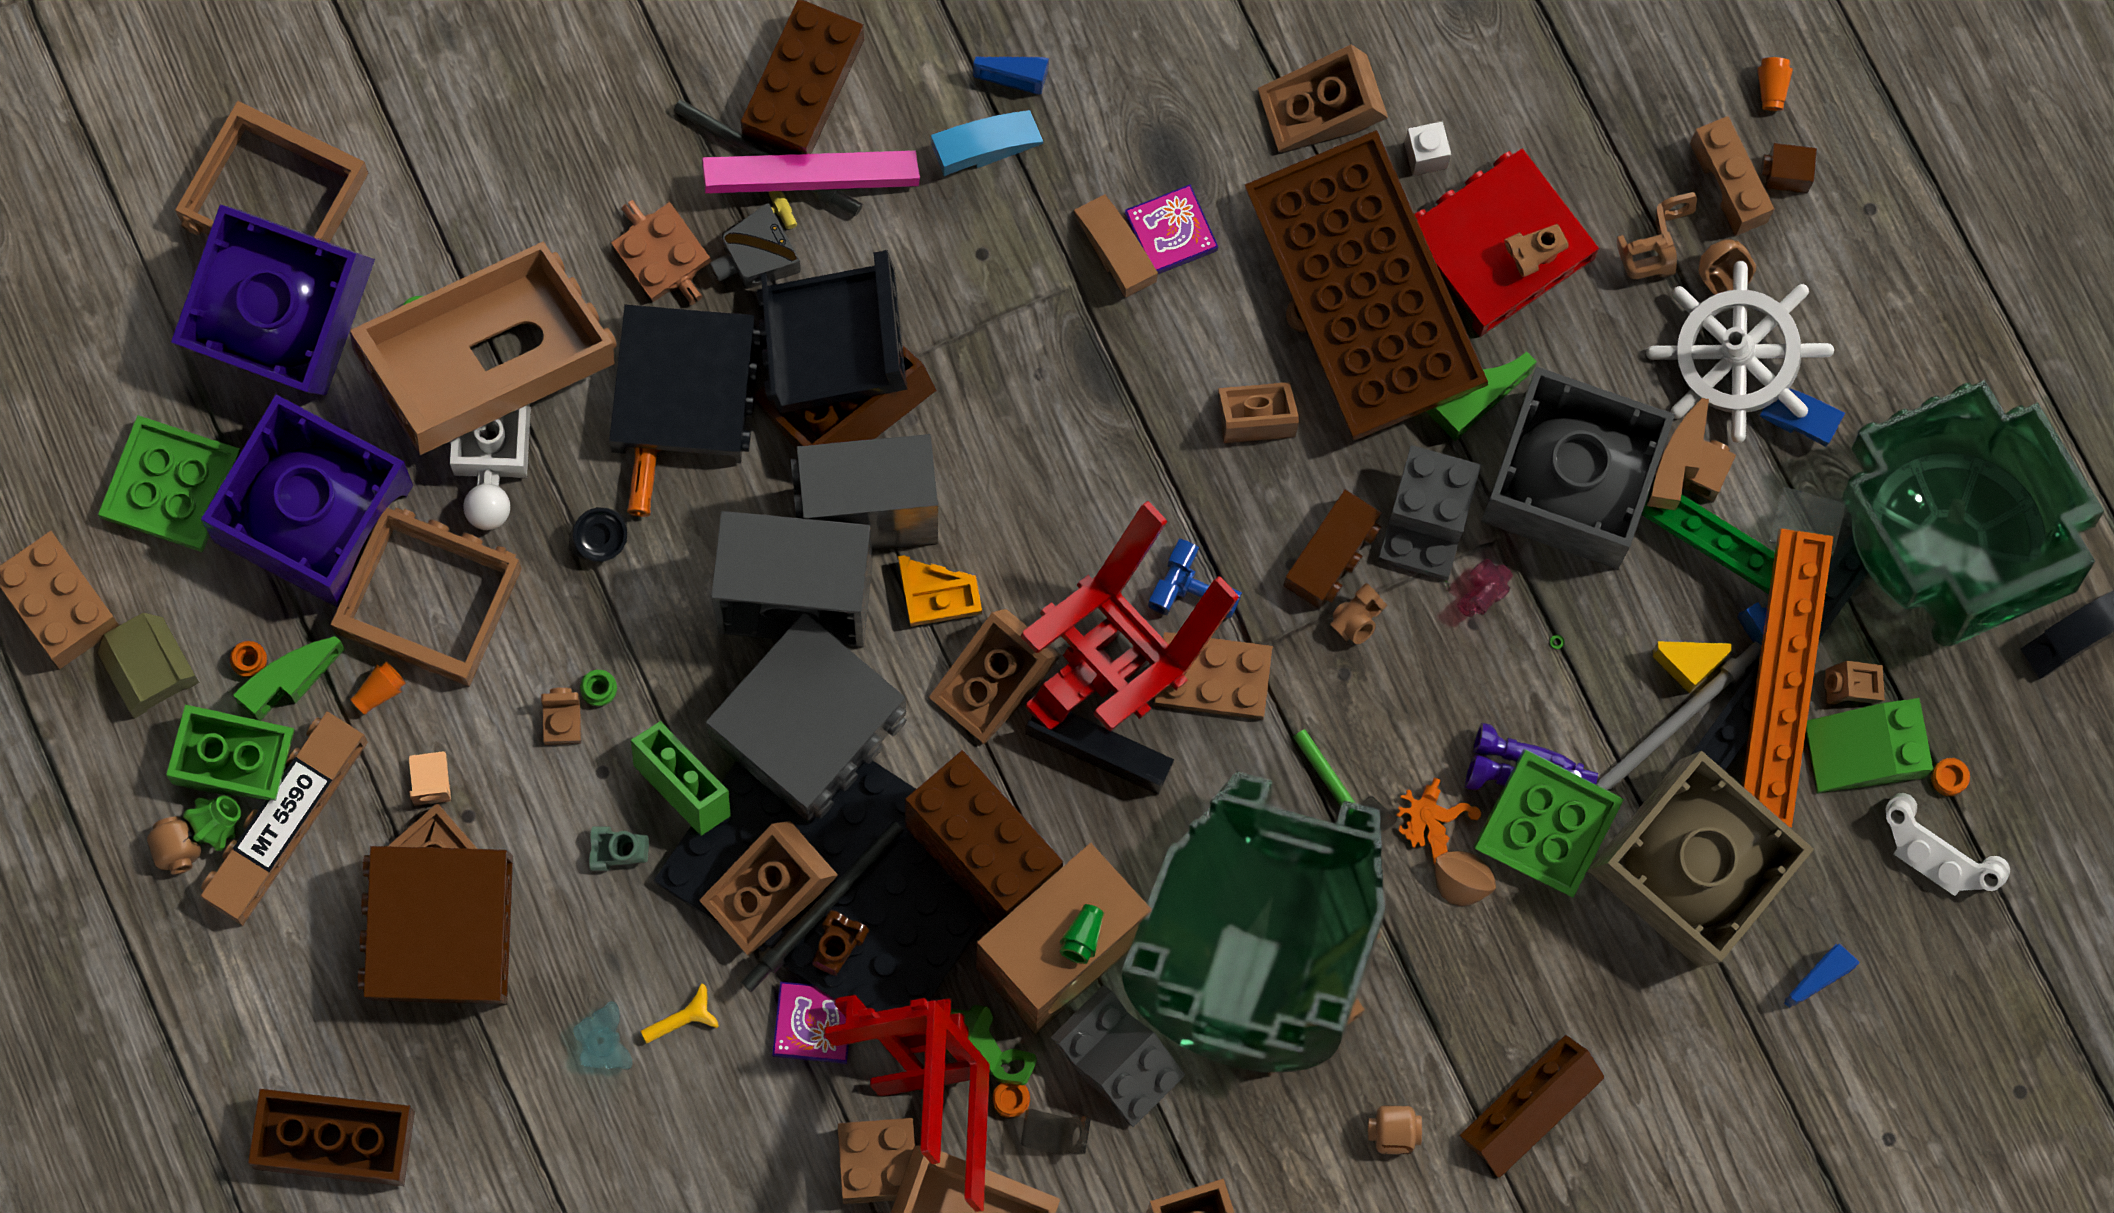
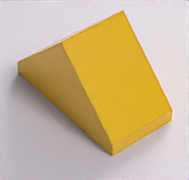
M1658 641L1653 649V658L1690 694L1727 658L1731 652V644Z

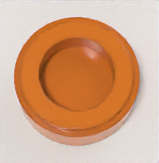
M1956 758L1943 759L1934 767L1931 773L1933 787L1937 792L1945 796L1960 794L1970 781L1968 767Z
M1001 1082L995 1088L993 1105L1001 1116L1013 1119L1022 1116L1027 1111L1030 1104V1093L1025 1085Z

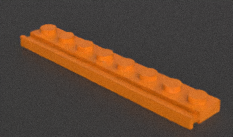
M1780 528L1777 535L1742 786L1787 826L1792 828L1834 536Z

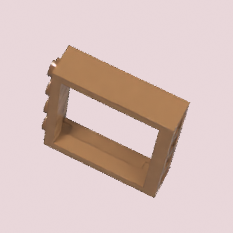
M237 101L175 209L182 222L181 226L195 235H200L201 232L207 235L210 234L214 221L198 214L242 134L247 130L347 178L314 236L330 242L369 174L365 162Z
M396 507L395 510L386 508L372 531L331 622V627L337 635L470 687L522 570L519 559L515 558L516 554L506 551L504 547L497 546L494 550L482 545L483 541L471 534L463 533L462 536H458L448 532L449 527L438 521L430 519L428 523L415 519L416 515L405 508L404 510ZM393 530L504 573L465 662L354 619Z

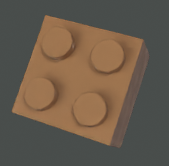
M913 1118L838 1123L843 1204L895 1201L915 1146Z

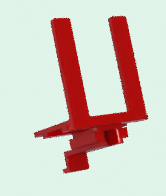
M1149 501L1141 505L1097 575L1093 579L1087 575L1077 584L1079 589L1057 606L1051 602L1040 612L1042 617L1026 628L1021 634V638L1035 653L1041 652L1060 636L1070 645L1063 654L1069 664L1046 681L1036 696L1025 705L1026 709L1045 728L1054 729L1065 720L1074 707L1095 691L1102 698L1111 691L1115 693L1094 711V716L1107 730L1112 731L1133 713L1141 719L1152 709L1147 702L1169 685L1177 691L1188 681L1184 675L1239 599L1238 594L1222 577L1218 576L1210 584L1171 643L1168 644L1122 596V590L1167 523L1163 515ZM1098 608L1107 618L1083 636L1074 626ZM1122 633L1133 647L1114 661L1103 648ZM1148 662L1151 664L1148 669L1130 683L1125 681Z
M856 995L836 998L834 1005L846 1017V1023L825 1027L824 1036L833 1046L878 1039L906 1070V1072L870 1078V1087L877 1095L886 1096L923 1089L920 1150L931 1164L940 1163L944 1085L970 1081L964 1198L975 1212L983 1211L990 1064L968 1039L969 1028L964 1023V1015L962 1013L951 1014V1000L949 998L937 1001H927L925 998L911 1000L910 1006L878 1012L873 1008H867ZM946 1049L958 1062L945 1064ZM925 1052V1067L916 1058L914 1053Z

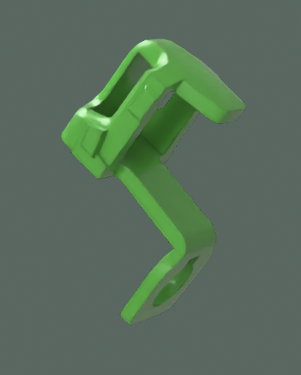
M975 1004L969 1011L951 1009V1014L962 1013L964 1015V1023L969 1028L968 1039L989 1062V1074L1002 1083L1025 1085L1028 1082L1037 1062L1036 1055L1017 1049L1001 1052L989 1032L993 1016L987 1006ZM946 1049L945 1055L951 1054V1053ZM1013 1060H1021L1025 1063L1022 1071L1016 1074H1008L1001 1067L1002 1063L1008 1064Z

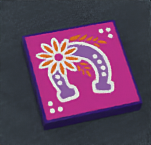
M1191 184L1128 208L1124 212L1132 232L1158 274L1218 251L1217 242Z
M780 982L772 1056L847 1064L849 1044L833 1046L824 1036L825 1027L846 1023V1017L834 1005L835 999L811 984Z

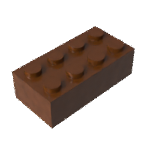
M797 0L741 119L742 135L787 155L812 154L864 42V24L805 0Z
M259 1089L248 1164L254 1170L404 1187L415 1111L410 1105Z

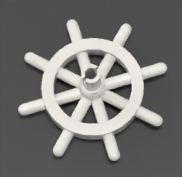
M1737 261L1734 264L1733 290L1718 293L1709 297L1701 304L1683 287H1675L1672 290L1673 298L1690 313L1682 326L1678 345L1650 346L1646 350V356L1651 360H1678L1683 378L1690 388L1671 408L1670 413L1675 414L1674 419L1682 418L1701 398L1709 399V406L1732 413L1731 437L1736 443H1742L1746 438V413L1765 408L1778 399L1795 416L1805 417L1808 413L1807 406L1789 390L1798 374L1801 358H1826L1834 353V347L1828 343L1801 344L1797 326L1789 314L1809 294V288L1804 284H1799L1780 303L1763 293L1747 290L1748 266L1744 261ZM1747 308L1766 314L1767 316L1747 334ZM1733 309V327L1727 330L1714 316L1723 311ZM1777 325L1782 330L1786 344H1758ZM1704 327L1722 345L1694 344L1698 333ZM1757 358H1785L1780 372L1775 376ZM1693 359L1721 360L1701 378L1695 368ZM1732 369V395L1714 389L1713 387ZM1747 369L1765 386L1764 388L1746 394Z

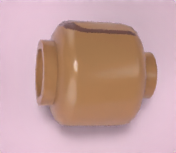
M1380 1106L1376 1111V1118H1368V1141H1375L1376 1149L1381 1154H1411L1415 1149V1145H1421L1422 1117L1421 1115H1416L1414 1109L1410 1106Z

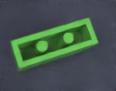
M661 721L631 740L633 766L701 836L730 817L729 791Z

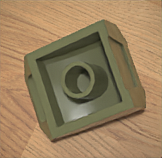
M141 613L103 635L98 654L134 719L146 713L147 709L176 693L200 683L163 617Z

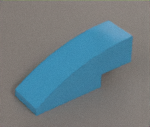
M1030 110L972 121L931 135V146L944 176L975 164L977 168L1043 144V139Z

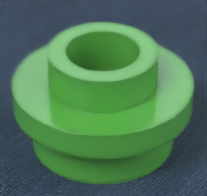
M605 670L590 671L581 681V695L592 706H605L616 696V680ZM597 683H602L606 686L605 691L599 695L593 693V686Z

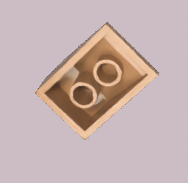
M1352 44L1258 88L1278 151L1281 153L1356 133L1388 118L1368 56Z
M1007 609L990 614L929 696L932 701L983 744L994 735L1041 683L1061 656L1050 645L1041 652L1035 653L1021 638L1022 632L1028 627Z
M791 821L774 823L700 899V902L741 949L749 955L813 902L838 874Z

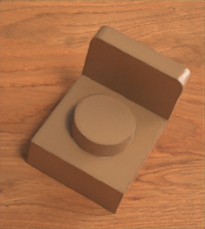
M1845 661L1825 670L1824 685L1828 704H1837L1845 700L1873 704L1885 701L1883 665Z
M570 688L550 689L549 694H541L544 744H582L581 700L579 694L576 692L572 693Z

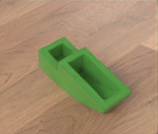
M333 636L293 650L273 661L251 677L233 696L240 706L257 720L261 721L284 695L296 704L345 649L341 641Z

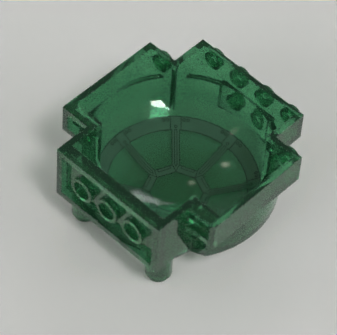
M1985 380L1974 385L1968 382L1957 387L1950 395L1942 398L1938 395L1933 396L1914 410L1902 409L1893 414L1889 420L1880 424L1871 422L1858 431L1851 449L1864 471L1855 474L1848 480L1841 499L1851 514L1852 532L1859 557L1872 579L1890 598L1905 609L1923 607L1936 621L1932 627V637L1939 645L1953 646L2078 591L2095 563V559L2079 533L2095 527L2104 513V509L2039 403L2026 408L2024 405H2019L2005 414Z

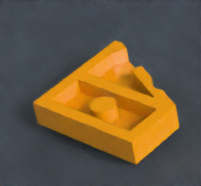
M898 556L910 627L982 614L975 575L960 571L952 572L943 566L932 563L928 565L910 560L908 556Z

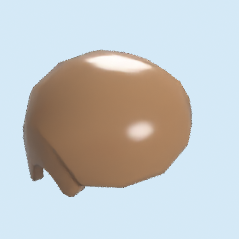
M1727 239L1711 245L1700 257L1699 275L1704 284L1715 295L1733 290V267L1737 261H1744L1748 266V284L1755 274V262L1745 246L1737 240Z

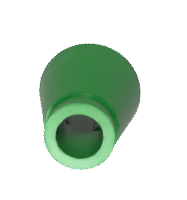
M1090 904L1083 905L1081 911H1079L1060 939V944L1062 945L1060 953L1062 956L1079 964H1087L1089 959L1095 956L1104 912L1100 908Z

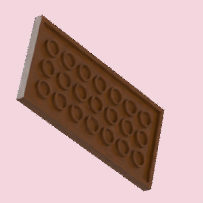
M1377 130L1245 184L1246 192L1354 441L1488 386L1485 373Z

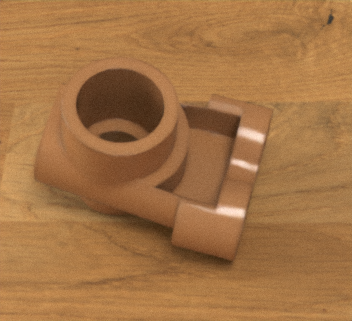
M1558 224L1524 236L1519 232L1504 239L1506 249L1514 259L1517 270L1522 277L1538 271V265L1552 262L1558 253L1568 248V242ZM1541 240H1547L1551 242L1552 245H1545L1542 243Z
M1367 583L1354 594L1355 597L1349 603L1344 602L1340 604L1333 613L1334 620L1330 625L1346 642L1350 639L1355 644H1361L1369 639L1376 627L1372 618L1374 616L1377 617L1388 606Z

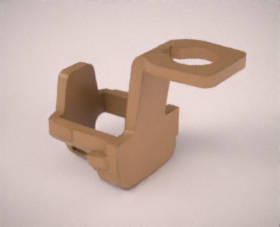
M1694 192L1668 198L1657 206V236L1636 240L1627 244L1623 235L1617 237V249L1625 271L1631 279H1641L1654 275H1659L1660 277L1675 275L1677 254L1670 232H1667L1665 220H1673L1693 214L1696 211L1697 197ZM1687 203L1681 209L1670 210L1673 206L1677 204ZM1655 250L1659 254L1633 262L1632 255Z

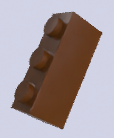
M1345 489L1286 575L1283 586L1318 609L1322 607L1325 601L1332 603L1343 587L1339 580L1345 571L1352 574L1363 556L1358 552L1363 544L1367 542L1371 545L1381 531L1382 526L1378 522L1382 512Z

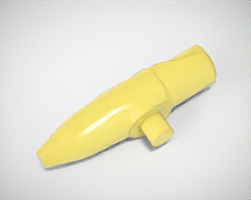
M769 191L773 202L771 207L773 212L781 217L786 229L796 227L797 222L783 192Z

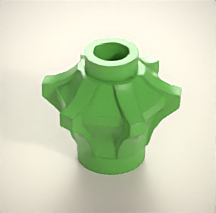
M226 795L219 796L213 800L197 798L195 800V809H187L184 812V818L189 821L193 829V839L200 844L209 843L216 851H222L225 848L226 839H233L236 836L234 826L241 817L240 807L233 798Z

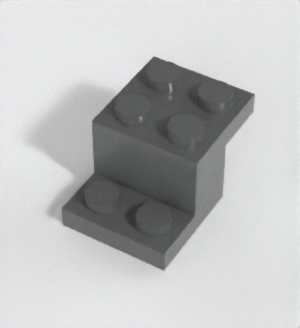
M1411 445L1378 562L1448 581L1458 543L1466 523L1481 464Z
M1105 985L1051 1036L1052 1040L1082 1079L1105 1096L1121 1117L1132 1127L1148 1114L1185 1076V1073L1156 1034L1129 1014L1113 991Z

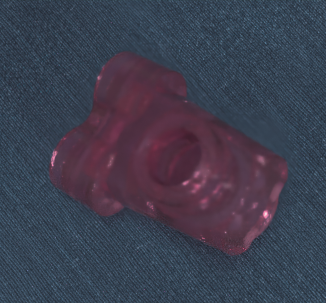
M1485 559L1477 564L1467 577L1474 585V588L1469 593H1466L1458 602V610L1470 618L1475 613L1484 615L1494 602L1503 599L1511 588L1507 583L1513 577L1512 572L1503 564L1495 566L1490 559Z

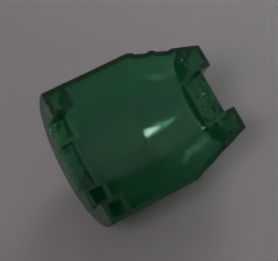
M1237 771L1210 801V807L1198 820L1194 819L1189 825V831L1178 843L1174 842L1167 850L1147 903L1152 912L1138 926L1122 968V982L1129 1000L1147 1022L1175 1043L1196 1054L1229 1066L1253 1071L1283 1073L1306 1070L1327 1061L1340 1046L1383 922L1385 900L1383 896L1380 810L1344 800L1336 824L1271 806L1273 781Z

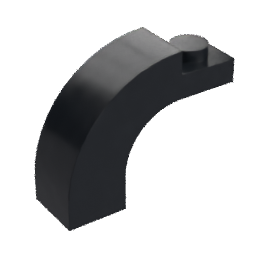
M2114 590L2068 615L2020 648L2039 679L2047 677L2088 649L2114 636Z

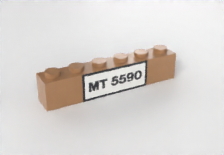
M328 711L322 719L317 717L312 722L306 734L309 738L301 749L297 747L288 757L285 765L288 768L282 776L276 801L265 800L259 810L254 809L249 814L243 826L246 830L238 841L234 839L230 842L222 856L224 862L217 872L213 870L208 874L201 886L203 890L201 897L207 904L242 926L368 743L363 733Z

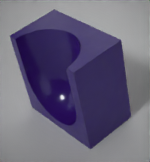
M220 204L171 343L299 390L327 395L375 259L248 212Z
M275 395L202 516L201 521L214 543L338 608L347 589L355 561L369 533L382 513L396 498L408 496L413 483L404 461L292 402Z

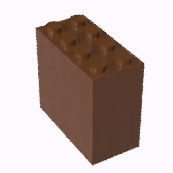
M963 750L905 799V827L994 926L1001 922L1063 867V860Z
M370 846V855H364L363 876L368 877L369 891L362 893L361 900L362 915L367 917V930H361L360 952L365 953L366 958L365 968H359L358 990H363L364 997L372 1001L507 1004L513 855L509 851L502 849Z

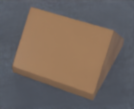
M1290 382L1218 388L1224 443L1292 438L1296 436L1299 416Z

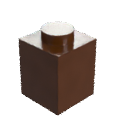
M1774 143L1769 155L1764 154L1762 158L1761 176H1766L1765 188L1808 193L1814 182L1817 148Z

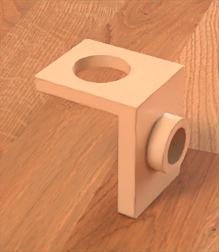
M443 751L409 756L412 791H409L414 806L451 801L446 753Z

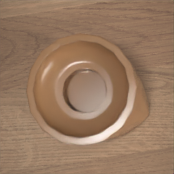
M1451 851L1441 854L1436 858V886L1441 896L1449 903L1458 906L1473 905L1496 889L1493 873L1488 865L1478 856L1463 851Z

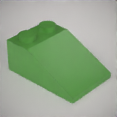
M1920 698L1886 702L1807 720L1806 737L1817 793L1924 779L1933 770Z
M185 704L166 776L173 785L210 793L276 801L295 729Z

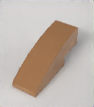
M1105 194L1074 210L1073 213L1106 271L1111 272L1125 298L1157 282L1158 272L1124 218Z
M1701 398L1687 413L1672 435L1658 463L1650 487L1647 506L1676 510L1681 501L1684 477L1695 478L1701 463L1709 399Z

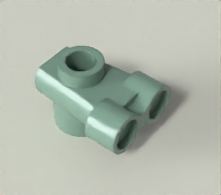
M610 826L592 827L589 857L591 871H609L610 866L646 863L648 861L649 838L647 835L632 834L628 831L612 832ZM634 844L632 852L626 855L625 850L627 846Z

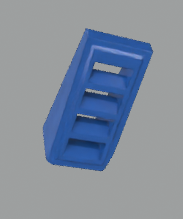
M975 57L973 76L977 79L1039 95L1042 94L1047 77L1049 58Z
M1835 944L1785 998L1784 1003L1789 1008L1796 1006L1851 972L1860 962L1842 945Z

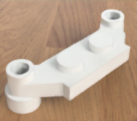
M1898 793L1890 798L1886 806V819L1891 826L1897 849L1894 852L1895 856L1954 896L1962 890L1985 889L1987 891H1995L2006 883L2010 874V867L2005 859L1999 856H1990L1982 864L1976 863L1916 822L1914 816L1917 812V803L1911 795ZM1894 810L1902 811L1905 816L1897 815ZM1987 874H1994L1998 879H1991Z

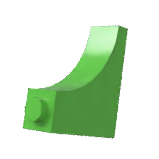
M1525 352L1510 363L1495 368L1483 369L1488 380V386L1426 412L1456 441L1533 372L1537 361L1528 352Z

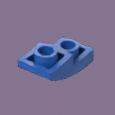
M1790 388L1789 390L1807 406L1808 413L1805 417L1795 416L1779 399L1763 408L1760 417L1789 433L1795 430L1825 447L1830 443L1845 414L1818 399Z

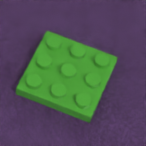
M137 415L98 516L100 519L203 552L210 535L201 518L240 455L241 450Z
M1523 749L1473 847L1574 898L1624 799Z

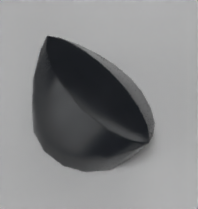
M596 507L587 510L577 519L572 528L569 539V551L591 561L604 562L615 558L622 552L627 542L626 517L609 508Z

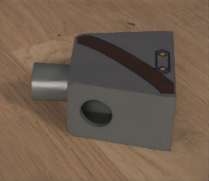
M769 203L763 205L724 233L722 244L726 255L709 262L718 282L737 273L745 288L762 285L761 274L766 273L769 281L772 282L801 272L800 260Z

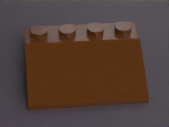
M903 346L907 390L781 414L774 400L768 401L765 386L752 396H754L756 404L797 450L798 446L875 439L937 390L924 364Z

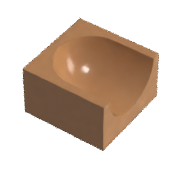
M1089 843L977 942L976 969L1028 1027L1037 1034L1145 938L1146 933L1138 924L1152 912V909L1095 846ZM1090 904L1100 908L1104 912L1095 956L1090 958L1087 964H1079L1061 955L1060 948L1062 945L1060 944V939L1079 911H1081L1083 905Z

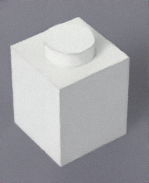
M1443 121L1409 128L1404 145L1412 176L1447 169L1451 151Z

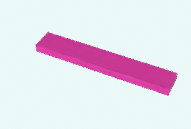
M916 150L702 158L705 194L919 186L920 181Z

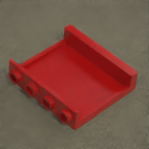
M1523 148L1514 154L1511 151L1504 153L1493 163L1495 167L1486 173H1483L1481 170L1473 174L1466 180V186L1455 193L1454 190L1446 192L1436 201L1437 206L1428 212L1422 209L1414 214L1442 278L1473 317L1472 327L1479 337H1482L1595 260L1599 247ZM1558 224L1568 242V248L1558 253L1552 262L1538 265V271L1522 277L1517 270L1514 259L1506 249L1504 239L1519 232L1524 236ZM1541 240L1542 243L1545 245H1552V243L1547 240Z

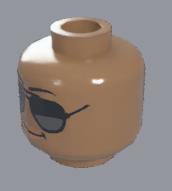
M174 816L164 818L153 825V830L147 836V843L154 865L157 868L171 871V874L174 875L182 874L192 869V863L200 857L201 848L199 842L193 839L194 832L188 821H182L180 817Z

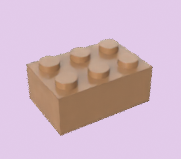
M49 531L0 565V588L59 669L100 642L106 632L119 626L52 531Z

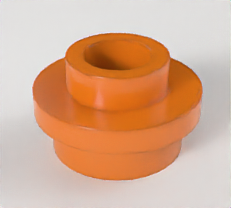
M244 641L237 644L230 654V665L234 672L241 677L251 678L265 668L267 664V654L264 648L254 641ZM254 655L255 662L252 665L246 666L243 664L245 656Z

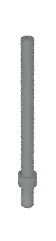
M1755 641L1736 659L1730 658L1720 667L1721 672L1604 775L1596 785L1610 791L1731 682L1734 684L1746 674L1745 670L1760 657L1761 645Z

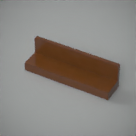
M1565 1035L1459 1136L1465 1145L1484 1158L1497 1177H1501L1604 1079V1075L1590 1052Z

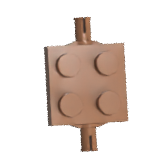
M634 200L629 201L628 204L635 214L630 211L626 204L623 205L621 210L633 225L626 233L611 242V244L650 299L655 302L666 293L680 289L690 305L696 302L689 291L699 301L702 298V294L699 293L691 280L699 270L708 265L712 260L673 205L669 202L653 214L646 216L643 215Z

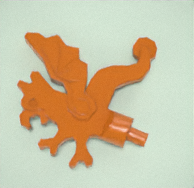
M1433 778L1431 785H1426L1420 800L1413 798L1411 790H1406L1407 794L1401 795L1400 799L1409 801L1411 807L1403 808L1399 806L1398 810L1400 812L1396 814L1399 818L1403 814L1411 816V822L1408 821L1406 823L1408 828L1403 829L1402 825H1400L1398 831L1401 835H1405L1407 840L1411 841L1412 848H1415L1417 843L1421 847L1425 845L1424 830L1427 825L1429 830L1427 840L1432 850L1434 865L1438 856L1448 852L1446 844L1450 839L1445 834L1446 828L1440 822L1449 823L1464 811L1468 812V817L1471 820L1477 821L1481 817L1480 809L1476 806L1471 807L1467 803H1459L1449 809L1436 805L1441 791L1438 789L1441 781L1438 778Z

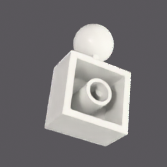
M530 404L451 441L450 465L454 476H478L477 486L468 492L463 505L467 520L478 529H496L509 516L510 500L505 491L499 487L500 477L527 478ZM490 432H496V438L492 440L485 439L489 437Z

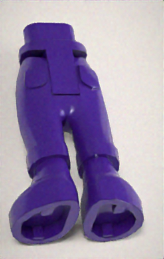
M1481 723L1478 728L1473 746L1474 753L1485 756H1501L1502 759L1517 762L1523 749H1526L1594 784L1597 783L1598 773L1583 769V763L1576 765L1575 762L1566 756L1540 746L1517 742V740L1511 738L1504 740L1498 736L1496 729L1491 724ZM1475 755L1467 771L1465 788L1478 790L1486 781L1496 780V784L1505 786L1514 767Z

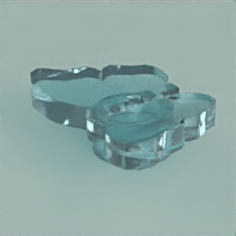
M613 1001L608 1002L602 1009L595 1011L592 1018L586 1017L573 1029L576 1040L582 1043L583 1051L580 1055V1061L585 1067L601 1069L605 1066L607 1069L619 1068L623 1070L632 1068L631 1054L619 1043L620 1036L616 1030L620 1023V1010ZM602 1038L604 1039V1043L599 1044L598 1040Z

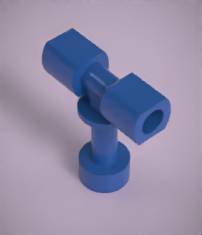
M1183 539L1178 540L1167 566L1170 568L1165 579H1159L1149 600V608L1168 616L1177 595L1184 598L1187 592H1190L1202 598L1209 585L1194 579L1196 571L1190 569L1197 556L1198 546ZM1234 588L1232 589L1238 594L1239 599L1226 617L1231 619L1242 596V592Z

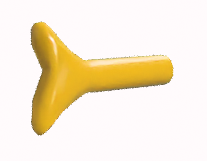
M701 983L697 994L685 1009L640 1030L646 1043L689 1022H701L718 1028L717 1019L707 1011L708 995L706 986Z

